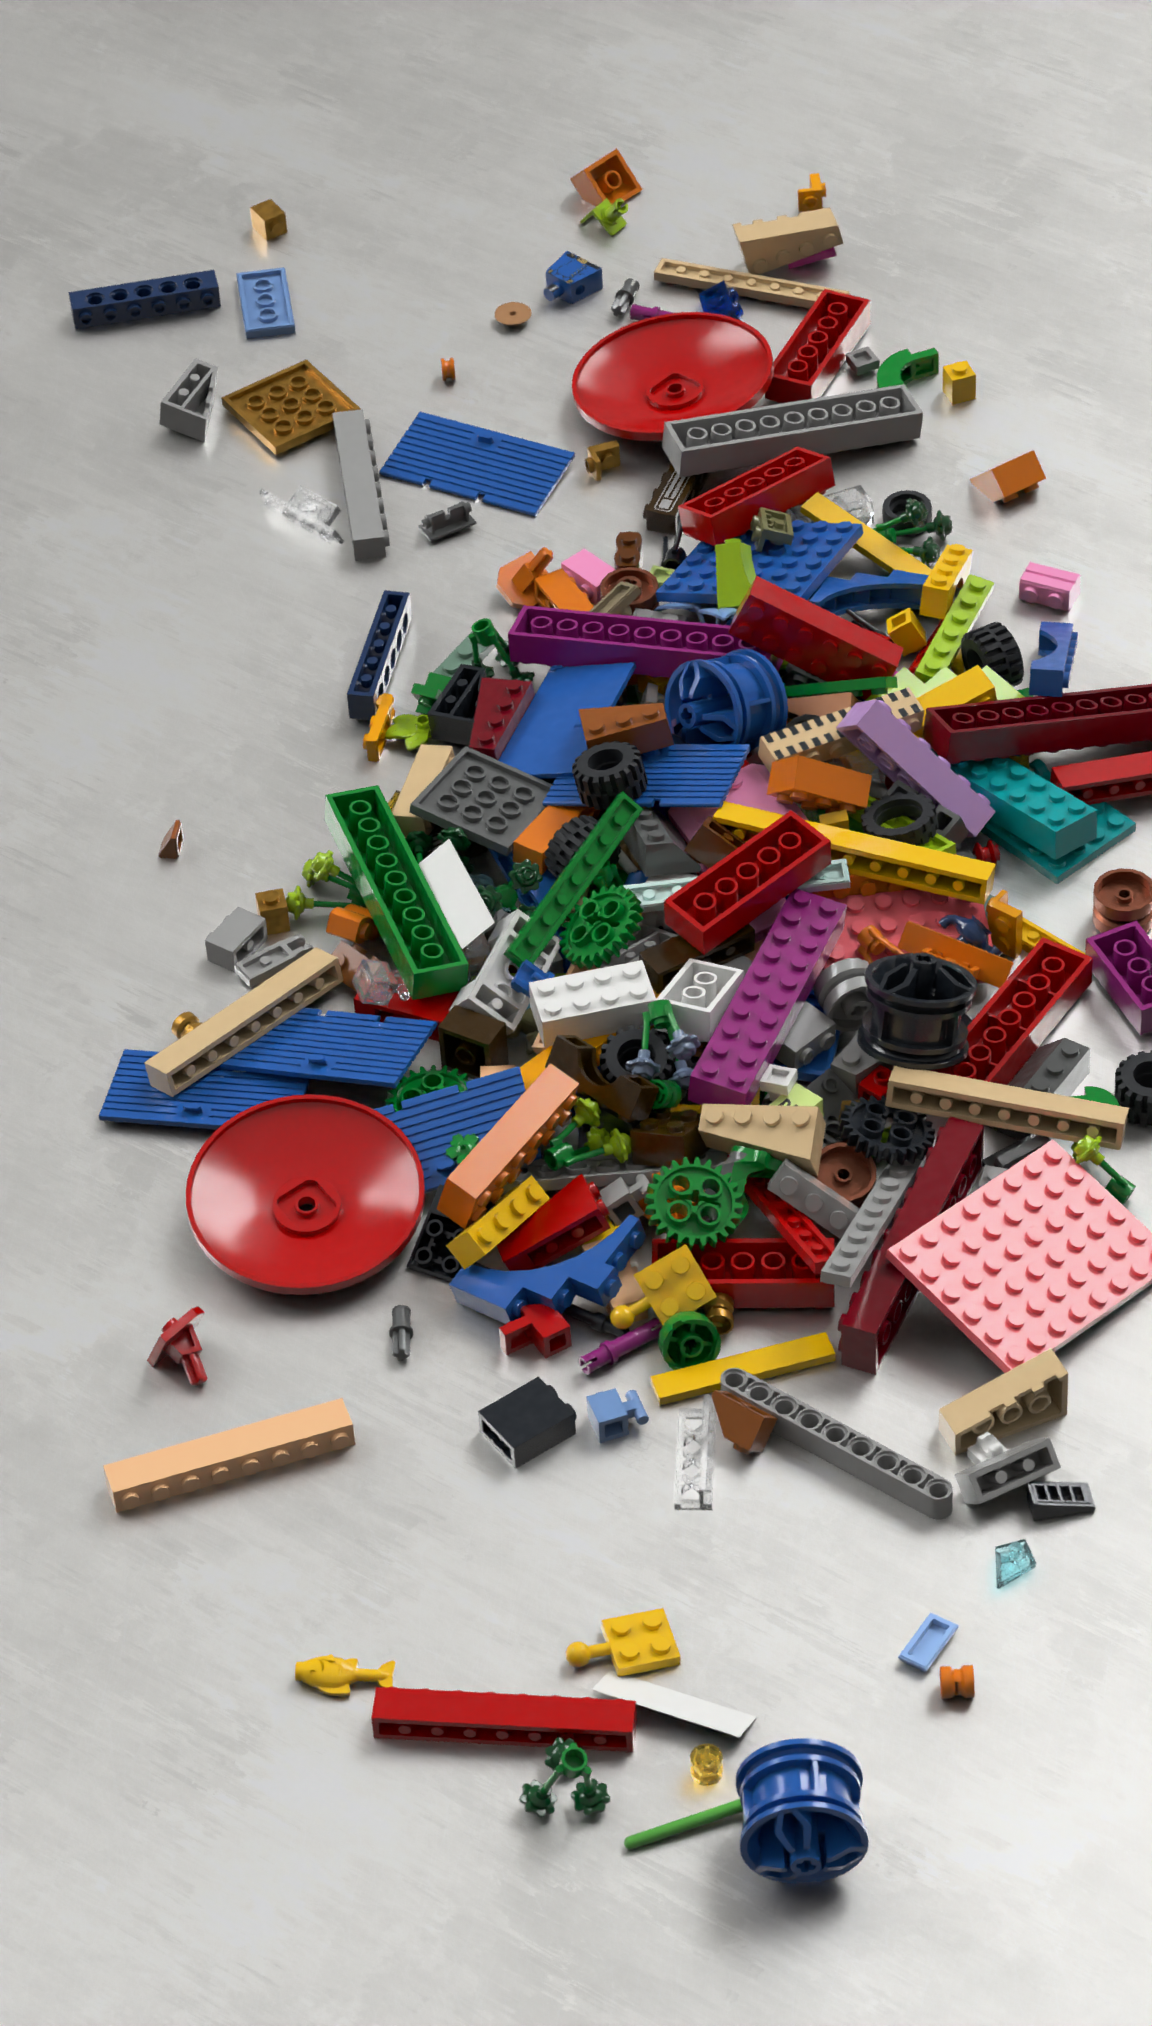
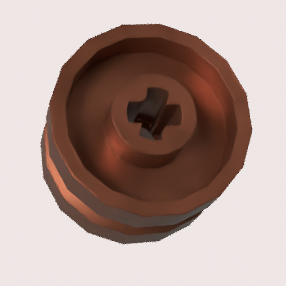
M634 567L620 568L608 573L602 579L600 586L601 599L620 581L639 587L641 594L629 604L632 615L635 608L654 611L659 606L655 593L659 589L656 577L647 570Z
M1124 868L1110 870L1099 876L1094 883L1092 921L1096 929L1103 933L1137 921L1144 931L1148 933L1152 928V879L1143 872Z
M845 1142L827 1145L821 1152L818 1177L812 1176L858 1208H861L876 1183L877 1168L872 1156L865 1158L866 1153L864 1151L856 1153V1146H847Z

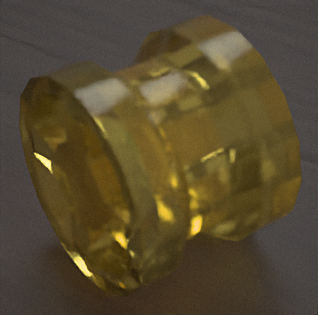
M708 1743L700 1744L691 1751V1777L699 1785L712 1786L722 1779L723 1756L717 1746Z

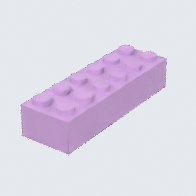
M871 700L855 703L836 729L894 783L898 779L918 791L919 794L926 795L927 799L931 798L935 808L940 804L959 815L969 832L966 838L976 837L996 812L989 806L991 804L984 795L973 791L970 788L971 783L962 775L955 774L950 769L951 764L943 757H937L930 750L931 745L923 738H917L911 732V726L904 720L897 719L891 713L892 709L884 701Z

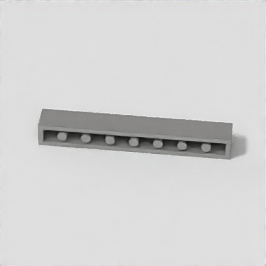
M363 409L333 413L334 433L355 561L386 557L385 546H390L386 515L383 514V498H380L382 497L380 482H377L379 481V475L376 466L370 420L364 419Z

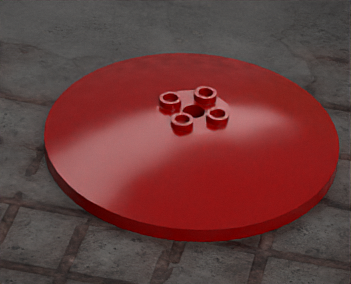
M680 312L659 315L624 326L592 346L579 361L572 377L573 398L581 416L592 426L605 433L631 440L663 441L664 422L751 409L763 397L771 384L774 374L772 351L769 343L758 330L741 320L729 316L706 312Z
M307 1094L276 1098L250 1107L235 1115L221 1125L203 1144L191 1165L186 1185V1209L189 1224L197 1243L206 1256L218 1268L242 1283L265 1291L290 1295L332 1292L357 1284L378 1273L389 1265L412 1239L420 1223L425 1202L422 1165L415 1148L402 1130L387 1117L368 1106L352 1100L328 1095ZM304 1204L315 1206L310 1211L299 1209Z

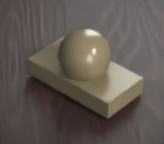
M620 581L589 612L632 616L629 604L641 594V591L637 585Z

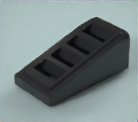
M1044 1481L1027 1483L1026 1497L1033 1520L1095 1511V1504L1088 1483ZM1082 1494L1084 1501H1078L1076 1495ZM1065 1496H1070L1071 1500H1065Z

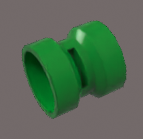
M650 1080L651 1083L660 1088L652 1109H671L679 1105L682 1092L676 1082L671 1080Z

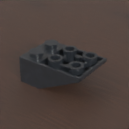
M439 1184L406 1267L451 1282L462 1266L446 1245L465 1229L437 1210L444 1188L443 1185ZM490 1201V1203L486 1206V1213L490 1209H492L496 1204H493Z

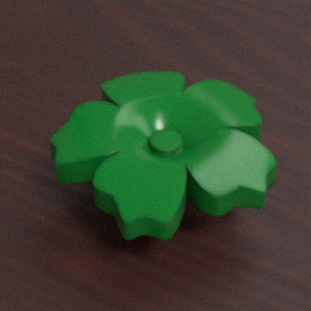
M459 1133L453 1135L450 1142L452 1147L446 1149V1156L453 1161L457 1160L459 1165L478 1144L479 1138L475 1133L471 1135L466 1134L465 1138Z

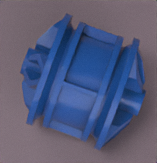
M738 649L719 658L710 660L696 659L681 664L671 675L665 693V711L671 733L681 736L685 743L750 744L751 750L759 747L761 736L782 730L786 726L788 702L782 679L776 668L765 656L751 649Z
M796 1738L774 1742L751 1753L741 1763L736 1773V1790L744 1814L740 1836V1853L745 1864L755 1873L770 1880L783 1883L822 1882L841 1876L857 1866L864 1858L869 1844L868 1832L859 1808L863 1772L858 1759L850 1751L838 1744L810 1738Z

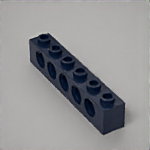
M215 270L68 292L75 329L221 307Z
M384 590L347 692L350 719L371 720V717L377 713L376 701L379 695L386 693L412 619L410 593Z

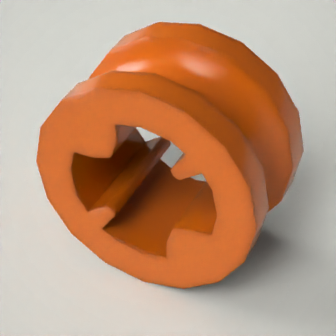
M452 357L448 361L442 358L443 381H446L447 378L456 380L454 358Z

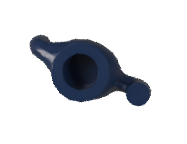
M973 914L972 919L958 915H947L938 922L945 929L950 925L955 926L960 934L957 940L997 956L1002 954L995 945L991 947L988 944V935L993 933Z

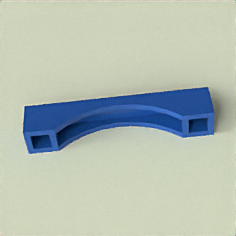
M1041 621L1038 655L1043 658L1033 660L1031 663L1029 695L1062 697L1064 688H1069V680L1071 679L1078 645V632H1073L1074 623Z

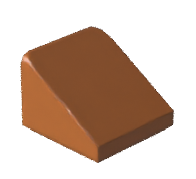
M180 820L174 822L163 838L158 857L177 859L179 857L184 842Z

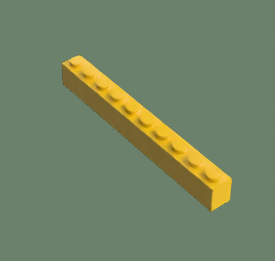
M723 801L722 807L717 809L713 819L747 842L783 815ZM805 820L831 841V860H847L850 874L983 905L993 889L996 868L994 863Z

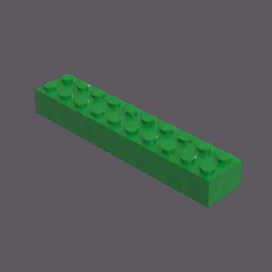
M379 786L325 795L324 821L412 1000L460 991L468 983L469 963Z

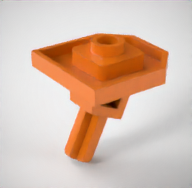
M543 547L536 556L530 551L500 567L496 588L511 607L522 609L524 605L540 606L535 599L534 579L548 574L545 568L553 560V551Z

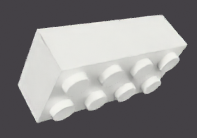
M642 960L529 982L530 1007L544 1047L552 1046L557 1035H576L580 1039H587L616 1033V1030L620 1028L626 1031L630 1025H634V1029L640 1028V1025H644L642 1013L647 1012V1005L656 1000Z

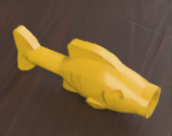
M331 1654L311 1658L304 1662L297 1661L295 1681H302L329 1696H349V1685L356 1681L377 1682L380 1687H393V1674L396 1664L394 1660L383 1664L379 1669L357 1668V1658L345 1660L334 1657Z

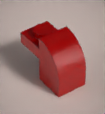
M525 1305L520 1309L521 1318L499 1327L500 1346L506 1355L534 1344L546 1359L572 1347L570 1325L557 1310L546 1305Z

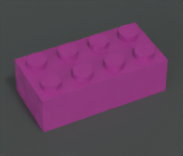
M1137 921L1086 938L1085 955L1093 957L1092 973L1140 1036L1152 1032L1151 938Z

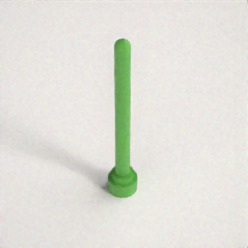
M740 1799L628 1836L624 1840V1845L627 1849H635L741 1813L743 1809Z

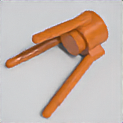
M874 925L865 927L858 934L857 941L861 946L857 951L869 964L873 962L869 954L878 955L886 947L896 955L905 954L889 942Z

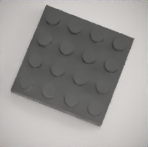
M465 746L410 804L409 813L445 829L459 827L463 829L467 839L508 856L513 850L514 841L547 807L543 806V800L547 797L546 795L550 791L549 789L552 784Z

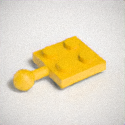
M685 1244L633 1275L645 1297L630 1306H616L610 1314V1320L616 1328L627 1329L633 1324L637 1315L652 1307L660 1322L664 1325L672 1315L679 1312L695 1311L717 1298Z
M664 1608L601 1620V1629L606 1643L588 1646L583 1642L577 1641L571 1643L565 1653L567 1662L573 1667H583L592 1658L610 1655L618 1677L680 1665L681 1660Z

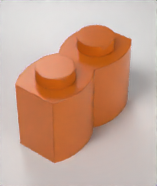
M348 904L344 908H334L329 914L326 933L357 944H361L366 940H375L381 936L367 908Z

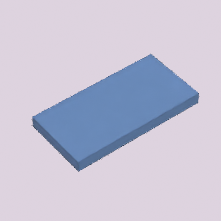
M285 268L236 273L246 339L296 333Z

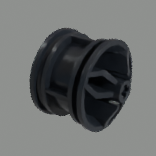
M927 953L887 956L875 960L868 965L865 972L866 995L873 1003V1009L863 1016L862 1026L859 1028L857 1036L858 1045L865 1053L893 1066L919 1070L951 1067L962 1062L967 1057L969 1050L968 1030L961 1021V1015L971 1008L972 998L977 991V981L968 970Z

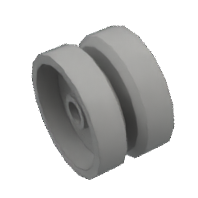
M847 958L833 963L817 977L813 986L814 995L819 1005L823 1008L824 1014L836 1022V1030L842 1032L859 1030L862 1026L863 1016L873 1009V1003L866 995L865 972L869 963L860 958Z

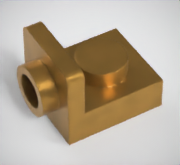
M617 440L587 447L588 458H585V467L588 473H592L596 481L601 480L602 470L621 466L620 446Z

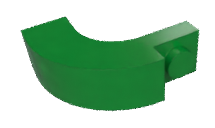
M907 348L894 353L878 369L877 388L902 384L906 386L907 383L913 380L938 374V351L935 348L911 354Z

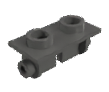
M462 501L459 504L448 507L447 515H445L443 510L426 515L425 519L421 520L422 524L418 528L431 542L475 525L476 521L469 514V512H472L470 503Z

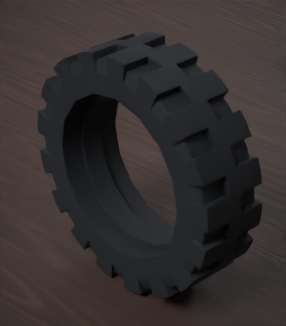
M896 792L892 796H889V794L882 796L881 800L873 801L870 807L864 809V814L861 815L864 834L916 846L929 842V838H933L936 835V830L939 828L935 804H933L931 798L927 799L926 795L921 793L916 795L915 792H908L907 794ZM914 816L919 818L914 823L905 827H881V824L896 817Z

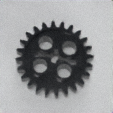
M872 1095L869 1101L860 1097L859 1102L851 1100L850 1106L845 1105L844 1111L841 1112L838 1131L842 1132L841 1139H848L847 1146H856V1153L864 1151L866 1153L865 1158L875 1156L878 1163L882 1159H886L889 1165H892L893 1160H896L900 1165H904L905 1160L914 1164L915 1159L922 1161L929 1147H933L935 1129H932V1122L926 1121V1114L918 1115V1112L885 1106V1096H882L881 1100H877ZM887 1118H892L893 1121L887 1142L883 1143L881 1138Z

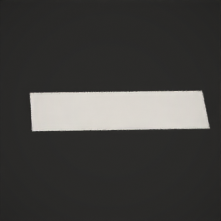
M450 839L445 841L418 864L462 949L495 923Z
M611 1670L591 1689L618 1699L636 1701L637 1705L736 1737H740L757 1718L627 1675L618 1677L617 1673Z

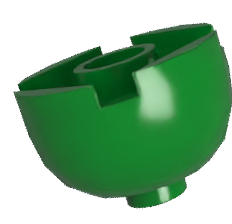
M685 1311L672 1315L664 1323L659 1333L658 1345L664 1361L672 1370H677L716 1360L721 1351V1337L716 1326L704 1314L695 1311Z

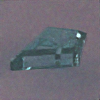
M1025 1539L995 1547L996 1588L1004 1587L1036 1567V1561Z

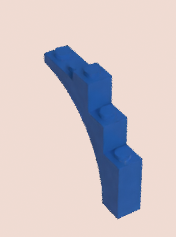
M893 570L888 577L858 572L850 580L827 576L811 595L809 602L837 616L847 614L845 612L846 609H850L853 612L873 609H907L909 607L910 609L920 610L922 587L929 575Z
M629 1215L613 1233L596 1246L574 1258L552 1266L521 1271L486 1269L472 1264L465 1270L462 1267L449 1283V1287L457 1303L504 1324L521 1318L520 1309L530 1304L546 1305L562 1314L572 1304L576 1295L606 1307L610 1300L618 1294L622 1286L618 1276L619 1272L624 1270L629 1259L643 1245L647 1236L640 1218Z

